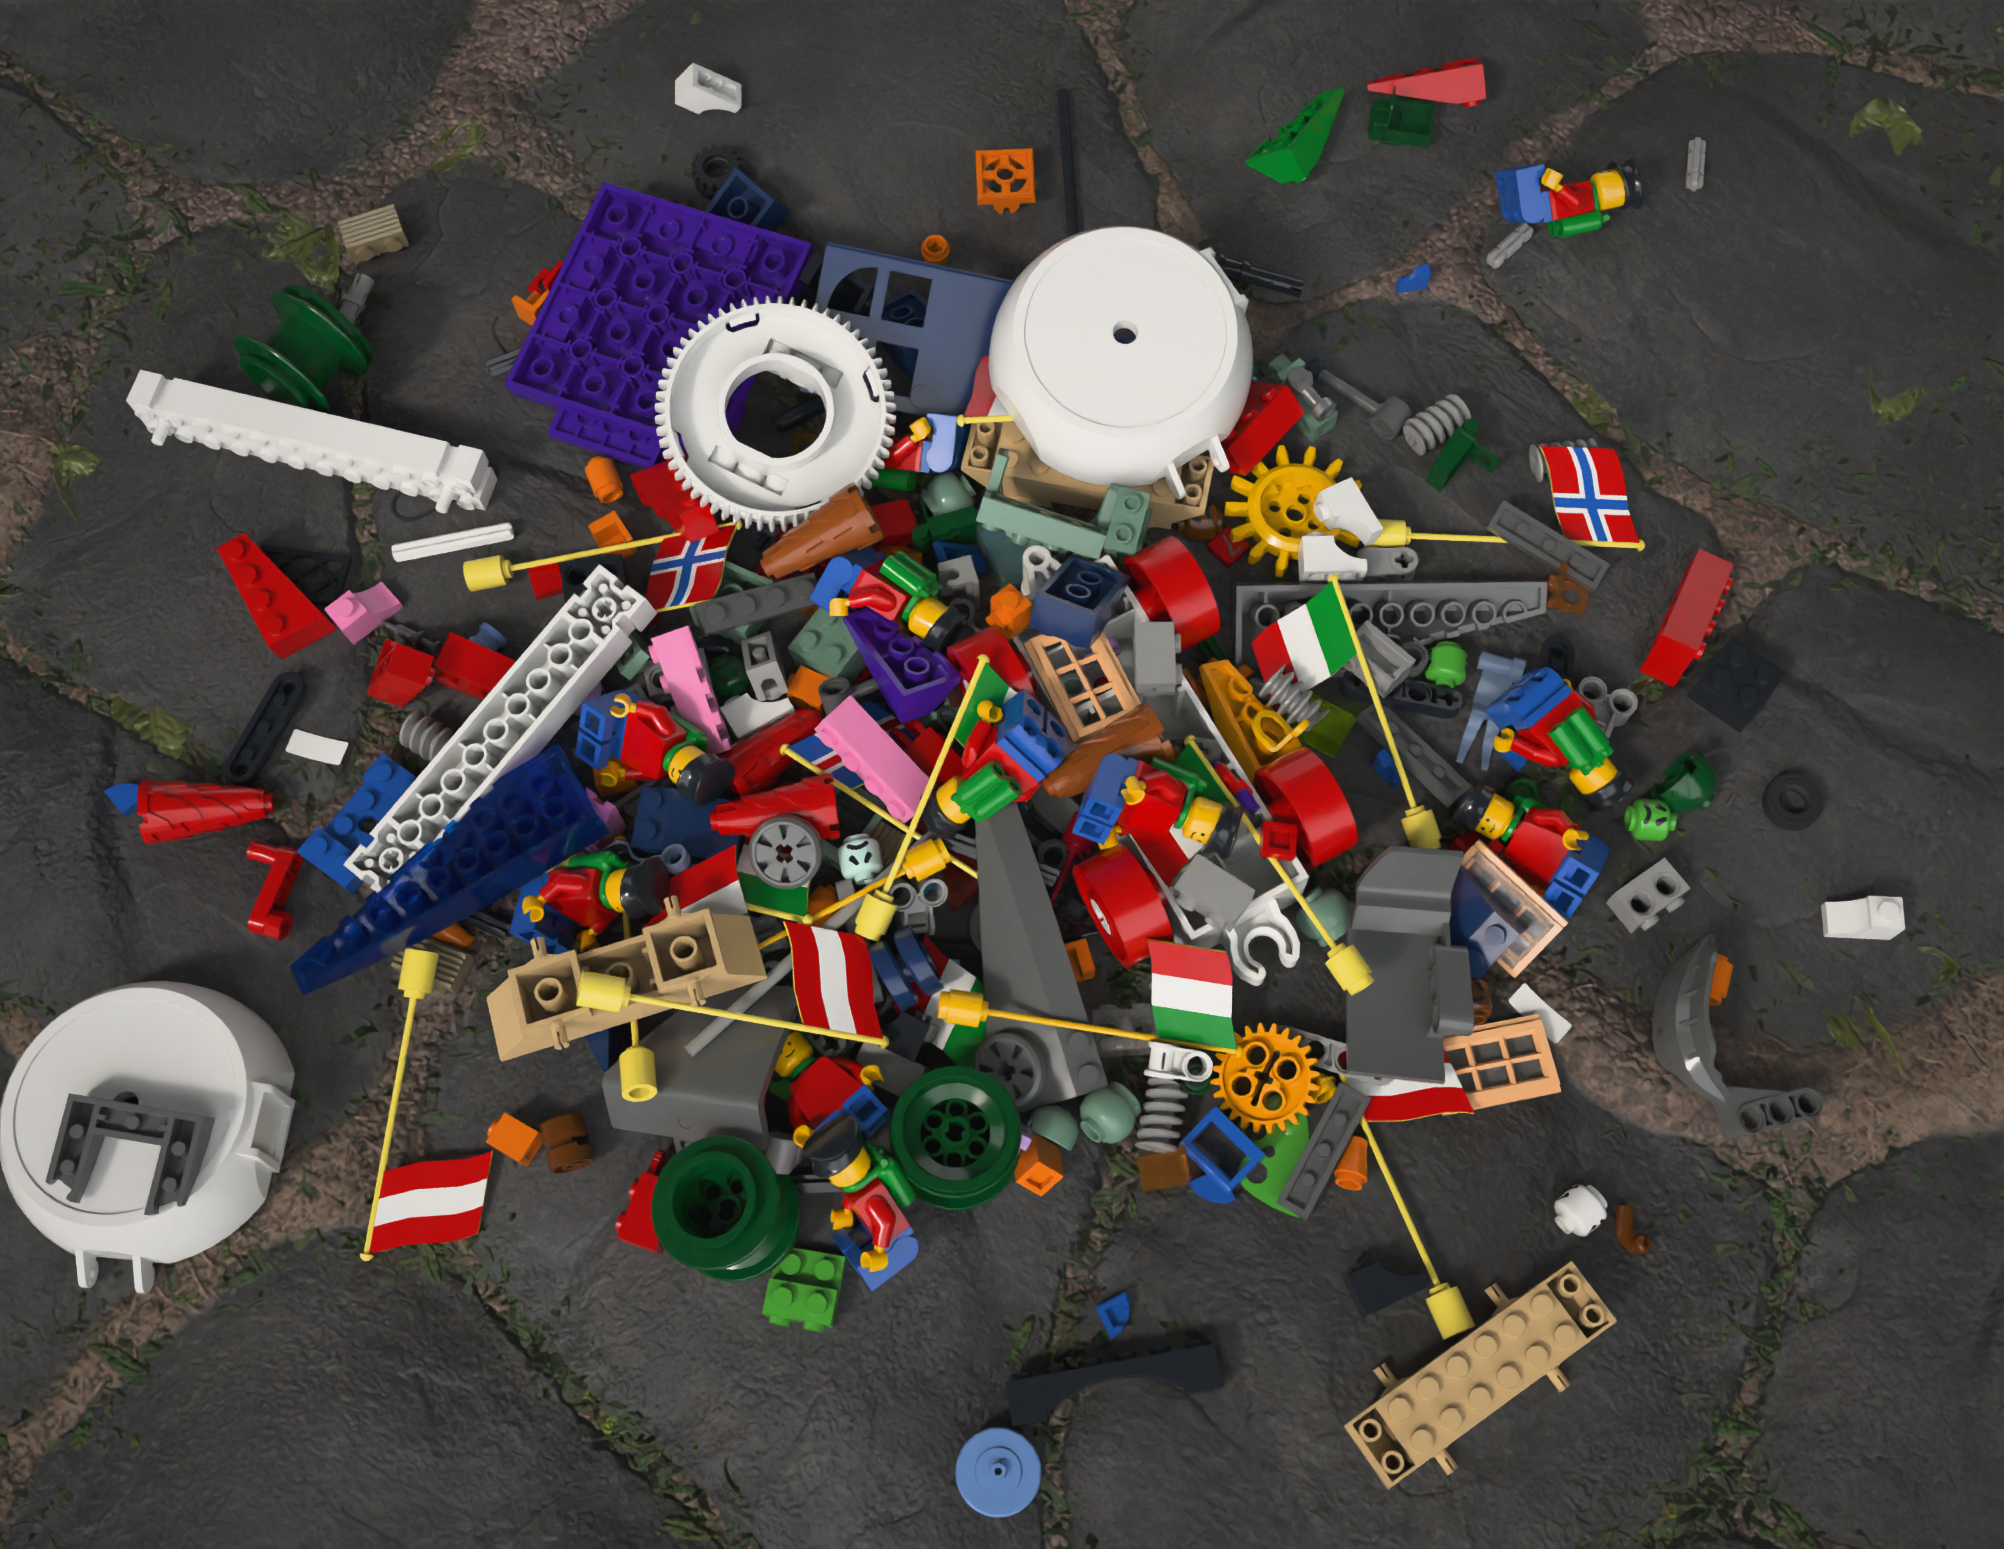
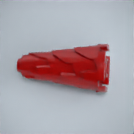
M805 707L796 709L772 726L767 725L749 738L736 742L730 750L717 753L716 755L720 759L730 760L736 772L734 781L723 794L725 799L729 796H735L737 799H740V796L771 789L778 782L777 779L797 762L787 754L781 755V746L784 744L792 746L816 734L817 732L814 729L824 719L822 714L816 708L809 709Z
M827 773L801 779L802 782L780 786L770 791L740 796V799L717 804L716 810L710 811L712 831L718 830L719 835H745V838H750L756 829L768 819L788 814L801 817L812 824L821 839H839L840 831L831 830V828H839L835 788L833 783L825 784L834 782L833 774Z
M142 780L143 782L139 783L137 793V815H142L144 823L139 824L143 841L147 845L187 839L196 834L222 831L226 827L266 819L269 813L275 810L274 796L272 793L267 794L265 788L219 785L218 783H186L185 781Z

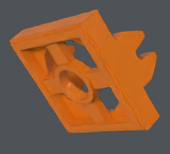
M1033 148L975 151L978 205H993L994 210L999 214H1003L1004 208H1009L1010 213L1014 214L1019 209L1020 203H1035ZM1017 164L1021 165L1024 169H1016ZM990 165L994 168V170L986 171ZM1002 169H1008L1013 172V176L1008 180H1002L997 176V173L1001 172ZM1016 179H1026L1022 189L1017 192H1010V185ZM995 180L1001 185L1002 192H993L987 187L985 181Z

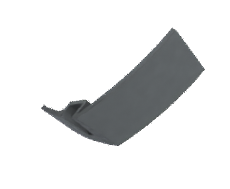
M1390 846L1365 869L1355 886L1356 903H1349L1346 947L1354 944L1372 970L1370 975L1375 981L1354 996H1351L1348 990H1346L1347 1074L1444 1084V1035L1470 1036L1472 1034L1474 1008L1469 952L1465 945L1451 944L1449 927L1451 892L1464 858L1463 851Z

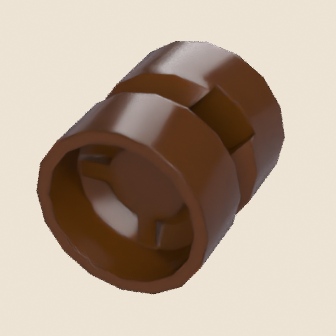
M576 1113L559 1116L540 1125L543 1145L550 1147L546 1157L551 1174L573 1172L587 1167L594 1162L590 1143L583 1139L587 1135V1129L582 1114Z

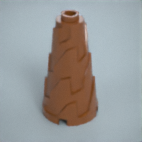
M855 482L846 485L829 497L828 502L807 516L806 520L781 535L779 541L762 553L764 558L759 561L768 577L774 574L776 578H780L797 570L801 572L829 558L832 559L855 549L861 550L885 538L864 496L861 497L858 493L859 488Z
M1147 702L1137 705L1130 712L1105 726V730L1079 744V748L1065 755L1058 767L1047 773L1046 777L1041 780L1048 796L1055 795L1057 799L1065 796L1072 797L1085 792L1102 758L1108 754H1118L1126 760L1130 757L1150 764L1152 758L1156 757L1173 764L1175 756L1170 740L1164 739L1162 732L1165 729L1151 706Z

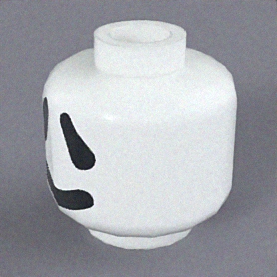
M1574 1185L1555 1201L1554 1208L1557 1216L1554 1219L1560 1229L1566 1234L1573 1232L1578 1236H1587L1605 1221L1607 1217L1605 1208L1608 1205L1601 1193L1593 1186Z

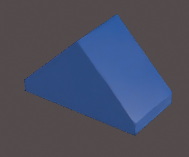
M935 541L932 544L936 569L938 563L970 555L978 578L989 573L979 546Z

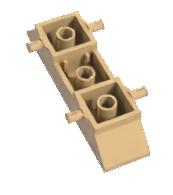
M1015 422L971 424L961 471L986 488L998 450L1001 447L1009 449L1008 456H1010L1002 481L1004 496L1033 506L1038 505L1051 508L1052 502L1093 510L1101 508L1109 486L1096 485L1074 479L1043 463ZM1198 455L1176 469L1186 492V496L1179 500L1170 491L1165 476L1152 484L1127 487L1150 493L1148 507L1152 508V515L1148 528L1171 529L1172 523L1205 514L1214 468L1211 457Z
M674 895L671 896L673 908L669 897L663 900L668 917L663 921L642 928V935L577 954L574 949L558 955L548 954L544 937H537V941L535 938L531 939L530 944L534 959L523 966L507 970L509 977L487 997L500 1060L503 1062L554 1046L556 1050L563 1049L562 1045L564 1048L569 1047L568 1041L672 1009L630 1000L627 1007H620L618 1013L577 1006L576 997L583 970L625 978V985L631 986V994L687 1004L691 1003L692 1007L699 1006L697 1000L702 1006L706 1003L705 998L768 979L750 916L711 913L709 908L694 913H681L678 897Z
M1572 1261L1520 1297L1508 1300L1497 1285V1282L1484 1290L1497 1307L1491 1318L1411 1376L1397 1380L1385 1362L1373 1370L1386 1389L1378 1400L1346 1423L1344 1428L1387 1490L1433 1457L1436 1458L1446 1475L1454 1472V1470L1459 1468V1465L1456 1464L1446 1448L1542 1376L1547 1375L1559 1393L1571 1385L1558 1366L1617 1322Z

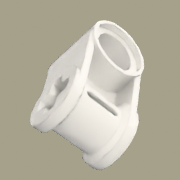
M1149 1041L1148 1046L1151 1048L1149 1066L1148 1069L1144 1070V1075L1202 1082L1211 1075L1213 1063L1206 1053L1194 1049L1181 1048L1178 1045ZM1198 1056L1202 1062L1201 1070L1197 1074L1191 1075L1187 1069L1188 1061L1192 1057Z

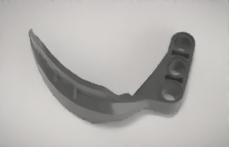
M1716 934L1704 936L1670 969L1657 994L1652 1018V1042L1656 1059L1666 1070L1677 1075L1686 1086L1712 1103L1720 1123V1128L1726 1136L1732 1139L1743 1138L1819 1116L1823 1111V1099L1820 1093L1813 1088L1806 1087L1786 1092L1753 1089L1723 1083L1721 1073L1714 1068L1716 1044L1709 1019V997L1718 952L1715 941ZM1740 1117L1743 1118V1120H1744V1125L1742 1124Z

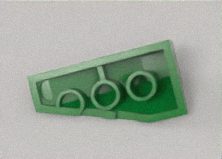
M1343 86L1318 94L1297 112L1298 118L1290 121L1288 124H1283L1277 129L1279 135L1271 142L1269 139H1265L1245 160L1247 166L1281 184L1292 181L1300 183L1310 176V171L1319 161L1345 92Z

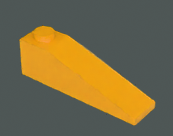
M1228 659L1201 664L1199 670L1216 728L1252 786L1256 789L1254 774L1257 769L1302 747L1298 737L1295 738L1293 736L1277 752L1269 751L1254 735L1252 720L1262 710L1274 711L1272 707H1269L1268 703L1264 706L1252 693L1253 687ZM1263 717L1260 721L1262 731L1276 743L1281 742L1289 734L1273 718Z

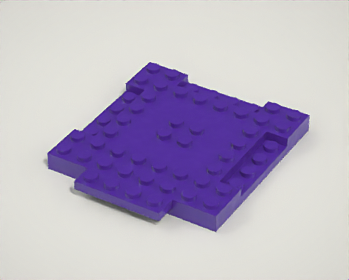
M603 182L504 385L514 396L558 410L547 432L551 438L643 469L660 464L663 458V451L667 448H660L659 440L664 437L657 436L656 432L658 427L663 426L655 423V416L661 414L655 411V404L661 403V401L656 399V392L664 391L659 388L658 382L659 380H667L662 376L663 368L671 369L667 365V358L677 359L673 354V348L676 347L683 350L680 343L681 337L690 341L689 328L698 333L699 320L708 325L709 313L717 319L719 318V308H722L725 313H729L730 303H733L736 309H740L742 299L746 301L748 306L753 305L754 297H757L759 304H765L767 295L770 297L771 303H777L778 297L782 296L783 304H789L791 297H794L796 304L805 284L799 277L816 251L812 243ZM755 314L756 320L734 327L727 323L726 329L734 333L744 328L756 326L760 321L759 314ZM757 374L744 380L734 390L729 399L726 409V421L733 436H735L746 412L743 404ZM677 432L682 451L686 452L681 434Z

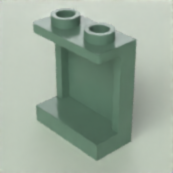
M1123 486L1119 487L1103 547L1105 556L1109 554L1116 566L1124 567L1126 557L1133 556L1136 552L1143 549L1152 515V508L1148 507L1150 501V493Z

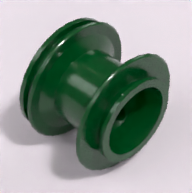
M292 284L286 285L281 292H276L272 296V304L282 322L263 343L246 335H238L234 338V346L241 357L239 364L249 379L272 400L331 414V406L325 395L321 392V389L339 368L350 374L365 375L368 372V365L374 360L373 350L360 331L328 302L305 288Z
M948 1066L932 1070L920 1076L900 1095L893 1108L889 1123V1142L892 1157L897 1160L905 1177L915 1189L916 1197L920 1201L947 1211H963L977 1208L999 1195L1015 1173L1020 1157L1019 1149L1022 1140L1020 1115L1011 1095L993 1077L977 1069L964 1066ZM950 1113H963V1114H962L961 1116H955V1117H954V1116H952ZM935 1119L942 1121L938 1128L929 1127ZM973 1120L981 1122L984 1128L982 1130H975L970 1124ZM955 1128L962 1130L961 1140L957 1142L949 1140V1130ZM930 1142H937L940 1145V1150L937 1153L932 1154L926 1150ZM973 1144H980L983 1146L984 1152L981 1155H973L969 1149ZM952 1155H956L961 1158L962 1162L957 1167H951L948 1165L947 1159Z
M720 1135L692 1142L669 1160L660 1173L654 1187L651 1201V1218L654 1232L660 1244L671 1257L685 1266L698 1270L707 1277L717 1281L733 1283L764 1276L775 1269L788 1256L800 1232L802 1206L797 1187L790 1174H776L770 1160L760 1149L748 1141L737 1137ZM742 1182L743 1191L736 1194V1187ZM721 1188L720 1196L712 1199V1193ZM732 1209L735 1213V1216L733 1218L732 1213L730 1212ZM707 1212H711V1220L708 1223H703L704 1215ZM726 1230L725 1234L718 1236L721 1231Z

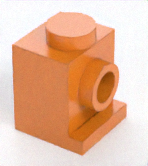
M1009 583L991 597V613L986 618V622L990 626L996 627L1009 642L1029 626L1032 603Z

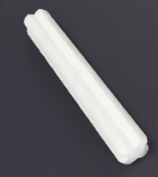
M504 522L392 545V555L396 562L508 541L514 538V530L510 522Z

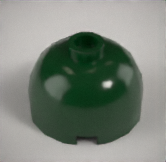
M1694 749V755L1688 751L1674 760L1661 774L1667 776L1663 784L1659 787L1655 782L1650 792L1654 799L1667 803L1672 812L1688 813L1697 808L1703 810L1715 798L1713 792L1717 785V774L1710 761L1698 749Z

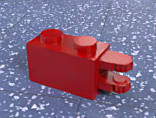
M916 719L903 724L916 738L913 742L897 727L892 728L889 731V736L930 778L946 737L939 732H935L931 727L926 729ZM951 747L935 784L947 782L954 776H962V755H958Z
M660 1149L654 1153L647 1172L643 1171L640 1179L635 1178L628 1195L631 1198L627 1211L620 1213L615 1226V1230L618 1231L616 1237L619 1240L661 1255L663 1247L654 1232L651 1218V1201L654 1187L666 1156V1151Z

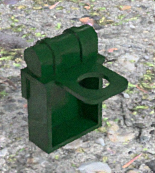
M1393 86L1390 100L1377 99L1373 102L1370 109L1371 118L1368 124V138L1370 140L1378 141L1383 137L1382 144L1399 147V144L1428 148L1436 104L1396 99L1395 86Z
M1470 418L1461 427L1459 426L1446 441L1443 451L1432 464L1425 482L1437 491H1442L1468 458L1489 472L1495 471L1499 458L1475 442L1479 432L1477 420ZM1477 453L1486 455L1491 463L1482 461Z
M918 497L919 509L924 524L914 527L912 541L913 549L922 553V558L929 555L930 549L933 554L932 544L935 541L965 545L980 542L979 522L976 521L977 514L974 506L929 518L922 497Z

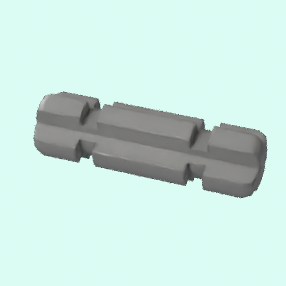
M1696 137L1695 140H1690L1688 143L1685 186L1687 189H1691L1692 192L1701 189L1704 184L1706 141L1701 140V137Z
M1521 223L1515 229L1516 231L1511 232L1497 245L1498 248H1494L1488 253L1486 258L1487 264L1491 265L1494 269L1500 267L1504 260H1507L1522 246V243H1526L1532 237L1533 228L1527 223Z

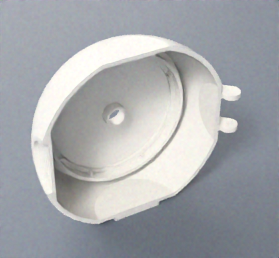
M1136 226L1100 227L1069 236L1054 244L1032 261L1016 278L1000 306L993 326L989 348L990 381L994 393L1043 463L1074 479L1103 486H1110L1111 483L1123 487L1143 486L1152 484L1165 476L1170 491L1178 500L1186 496V492L1176 469L1209 450L1212 463L1220 472L1223 473L1230 468L1220 442L1231 433L1246 404L1253 369V347L1249 325L1245 316L1249 300L1245 294L1240 295L1216 262L1214 259L1216 253L1212 247L1198 251L1195 247L1177 237L1150 228ZM1127 328L1135 334L1136 339L1132 343L1122 344L1115 340L1113 334L1118 329Z
M170 981L131 983L99 992L64 1011L34 1038L18 1060L3 1094L0 1108V1161L9 1190L17 1205L30 1222L45 1237L76 1256L77 1277L80 1287L91 1288L94 1286L99 1271L96 1257L133 1260L136 1292L147 1294L150 1292L155 1278L153 1262L174 1263L207 1250L231 1235L261 1207L267 1198L272 1172L279 1173L295 1105V1100L290 1097L295 1072L289 1055L279 1037L267 1022L239 1001L212 989ZM68 1094L124 1102L130 1097H137L141 1106L215 1118L208 1147L186 1206L177 1207V1202L175 1201L159 1206V1214L144 1215L161 1146L107 1136L104 1137L96 1164L80 1203L70 1202L66 1199L72 1189L62 1181L57 1180L53 1185L46 1183Z

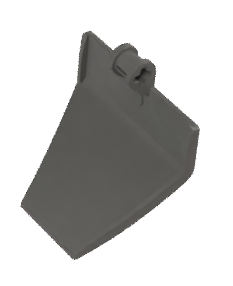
M756 983L705 998L706 1003L702 1006L726 1010ZM774 985L743 1014L794 1023L799 1012L794 987ZM686 1010L678 1011L639 1041V1045L650 1049L654 1053L657 1094L653 1098L641 1102H632L622 1097L619 1060L604 1073L602 1088L612 1127L673 1137L677 1153L692 1142L720 1135L737 1137L748 1141L761 1151H765L769 1145V1135L764 1099L775 1066L791 1029L736 1019L699 1053L692 1057L684 1046L718 1016Z

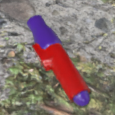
M1213 762L1214 770L1233 793L1237 801L1244 805L1251 814H1255L1261 807L1255 801L1252 789L1242 778L1237 779L1224 762Z

